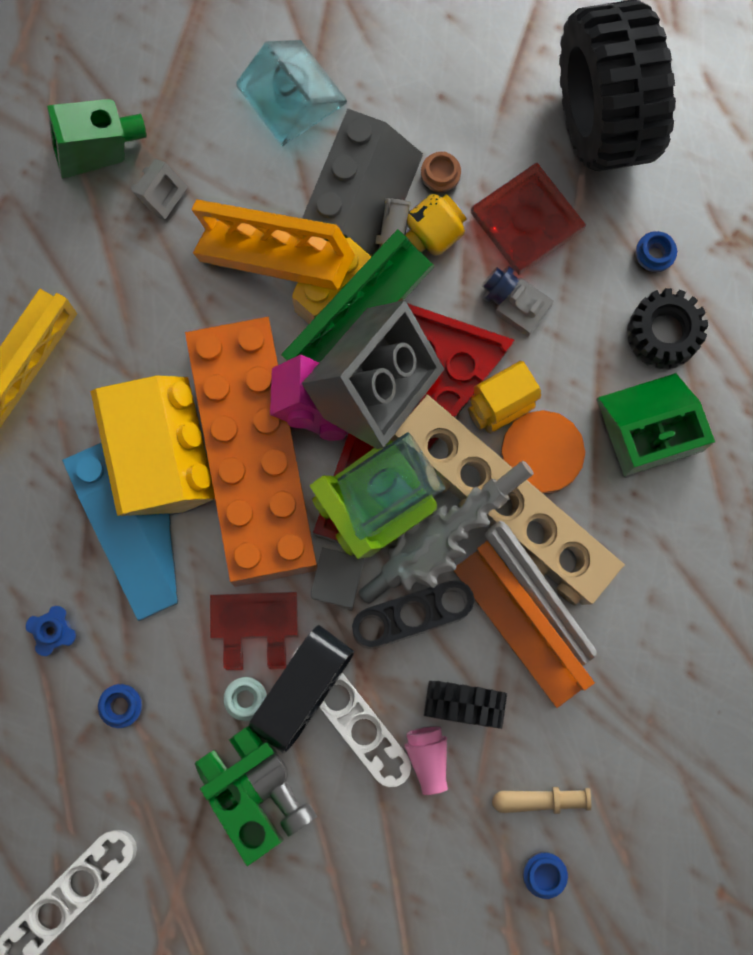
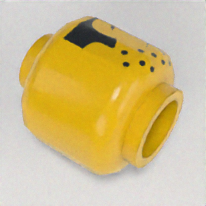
M430 194L409 211L407 226L410 230L405 236L420 252L426 249L430 254L439 256L464 235L465 229L462 223L467 219L461 209L447 194L442 198L437 194Z

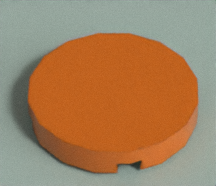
M545 410L526 413L513 422L504 435L501 446L502 459L512 468L522 460L530 466L534 474L527 480L543 494L556 493L567 487L583 468L585 458L583 437L574 423L559 413Z

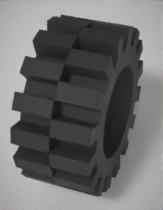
M665 288L661 294H659L658 290L651 292L648 298L645 297L639 303L630 317L631 320L627 327V331H630L628 342L629 345L635 344L636 347L633 349V353L636 357L641 353L645 356L642 362L647 365L651 361L656 362L655 368L663 369L665 365H669V369L676 368L680 363L685 364L691 359L705 341L707 334L704 331L708 328V320H702L706 312L703 306L696 309L694 305L698 300L694 296L688 301L684 298L685 291L679 289L675 295L672 294V288ZM661 315H670L676 318L682 327L680 340L674 343H665L657 339L652 330L653 320Z
M430 680L423 716L502 729L507 693L481 687Z

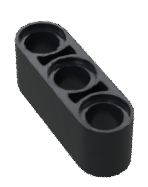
M454 580L438 584L435 588L429 587L360 611L354 618L352 624L353 637L361 647L371 650L459 622L473 609L474 594L464 582ZM448 591L459 592L465 600L463 611L459 613L448 612L442 605L443 594ZM408 604L418 605L424 612V622L416 627L407 626L403 623L400 616L402 608ZM371 617L380 620L384 626V634L379 639L373 641L366 640L359 632L361 622Z
M317 625L302 642L249 723V728L280 752L286 753L308 725L351 661L355 651L322 626Z

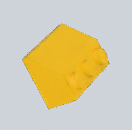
M156 375L95 388L90 391L117 516L183 513L215 499L188 377Z

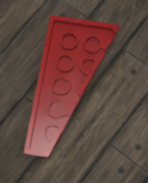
M407 303L444 367V371L421 401L428 394L456 418L469 402L471 396L474 395V386L487 379L513 346L515 340ZM348 434L333 476L342 472L375 447L352 434ZM440 438L429 439L428 451L432 449ZM414 462V464L412 465V467L414 468V470H415V469L418 467V465H419V464L416 463V462ZM319 513L313 535L339 543L336 538L339 530L331 518L325 519Z

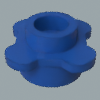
M52 606L48 613L40 617L31 616L26 622V631L32 633L36 641L35 651L41 656H49L52 654L53 649L61 648L64 645L70 646L76 640V632L71 629L69 622L65 619L67 612L61 606ZM53 627L55 629L54 634L49 635L47 629Z

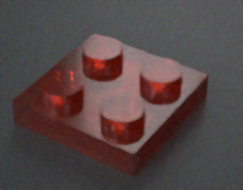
M537 162L473 205L470 212L518 275H521L580 234L586 226Z

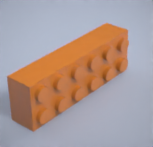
M269 316L185 332L230 582L234 587L315 572L317 570V562L291 427L288 425V422L270 415L272 368L278 365V359Z

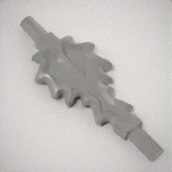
M522 460L500 479L495 480L492 478L484 484L482 489L474 487L462 507L458 508L454 505L448 513L447 506L444 505L434 515H430L400 536L396 546H389L390 560L381 568L382 572L359 590L361 598L370 604L391 586L397 588L401 584L407 591H411L416 582L435 588L438 585V576L441 573L450 572L457 568L453 560L466 555L465 550L459 547L457 542L469 539L468 532L470 530L490 525L487 517L489 512L493 509L501 508L509 500L508 494L534 474L530 466Z

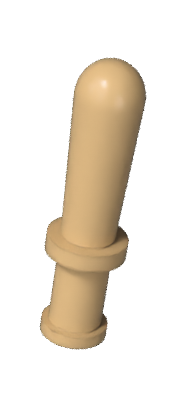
M552 787V791H500L494 795L492 805L500 813L553 809L554 814H560L561 809L581 808L590 811L591 792L590 788L580 791H559V787Z

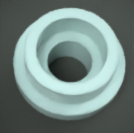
M241 677L231 682L226 688L224 706L233 718L240 721H250L266 698L267 692L264 686L256 679ZM250 691L253 694L254 702L250 707L244 708L240 706L238 696L241 692Z

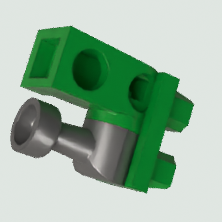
M247 726L229 739L241 758L236 764L227 768L216 750L211 751L194 764L200 779L204 783V786L200 788L206 800H208L246 866H249L284 841L261 808V803L271 798L285 815L280 825L288 837L318 816L310 804L306 803L300 807L286 781L287 769L285 764L278 756L276 750L269 742L264 743L261 737Z

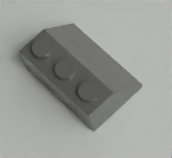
M347 109L302 219L338 225L345 238L350 237L372 257L379 249V244H375L376 235H381L385 206L384 199H406L423 153L388 123Z
M406 300L367 308L302 382V385L323 419L376 449H381L387 445L444 371V367Z

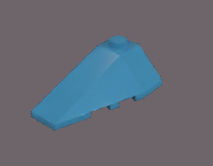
M102 443L63 459V464L77 496L137 620H144L178 604L170 514L117 516Z

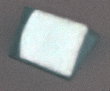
M301 40L265 42L236 82L238 89L282 147L347 104V99Z
M409 431L337 479L355 535L360 540L375 536L446 489Z

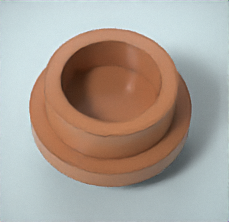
M440 151L429 155L421 166V179L423 183L435 192L450 191L458 184L461 177L460 163L453 155L447 152Z

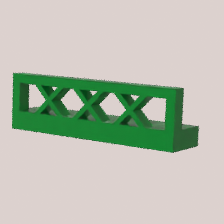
M397 229L284 350L281 356L288 361L298 355H303L320 363L367 308L404 300L435 266Z

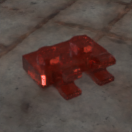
M297 592L210 595V638L212 640H223L224 669L226 668V671L244 670L242 639L267 638V667L269 669L286 668L285 638L298 637Z

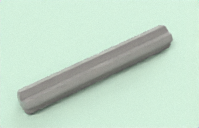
M499 521L489 527L485 532V537L581 665L587 664L596 656V649L511 529L503 521Z

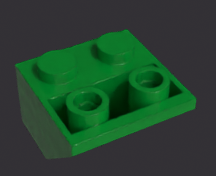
M677 373L616 391L596 399L624 477L702 453L715 443L700 400Z

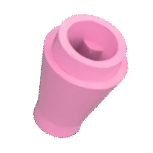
M423 727L406 733L408 743L404 747L421 785L422 794L433 795L448 790L446 781L447 737L442 736L441 727Z

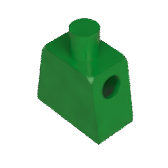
M112 99L47 106L51 143L62 179L121 163L125 160V142L147 137L141 113L119 118L116 104Z

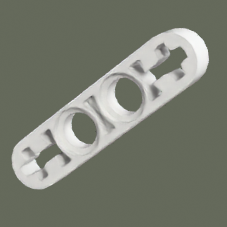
M342 673L335 685L344 686L350 694L349 704L346 708L335 711L326 705L324 699L320 709L379 783L387 787H397L403 784L411 772V761L408 755ZM360 719L372 721L377 728L375 740L368 745L356 743L351 734L353 725ZM384 737L391 743V746L383 749L391 759L399 756L403 761L399 766L402 774L396 779L391 774L385 778L380 774L379 771L382 770L384 765L377 755L374 756L372 761H369L364 755L366 752L377 748Z
M117 829L100 836L0 936V955H8V952L11 950L12 947L8 942L9 939L15 943L22 939L30 929L32 933L44 939V942L40 944L39 939L35 937L23 948L22 952L24 955H41L132 863L137 852L136 842L132 835L124 830ZM109 840L112 843H116L121 840L125 844L121 851L125 858L123 861L115 858L103 868L104 871L110 873L105 879L100 867L88 859L93 855L96 862L100 861L109 851L106 842ZM77 871H88L93 876L95 885L91 894L80 896L73 891L71 879ZM52 903L61 910L62 919L57 928L48 929L41 925L38 914L42 905ZM26 921L28 923L29 928L23 926V924Z

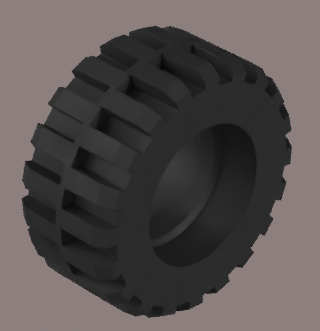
M626 0L578 8L568 17L563 27L564 34L561 36V54L559 55L561 76L559 77L563 96L562 105L566 115L565 122L567 130L571 135L572 146L577 150V157L584 163V166L594 171L600 172L654 162L665 152L671 140L669 135L674 128L673 111L676 108V98L674 97L673 90L675 77L671 68L670 48H667V36L664 28L659 25L660 18L657 13L652 11L651 6L640 0Z

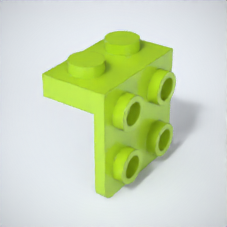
M392 440L384 448L372 449L336 476L323 475L309 485L316 495L312 498L316 509L325 519L331 518L339 530V533L336 534L339 544L348 555L352 556L354 554L357 559L373 556L432 515L437 509L436 501L408 459L402 454L397 443Z

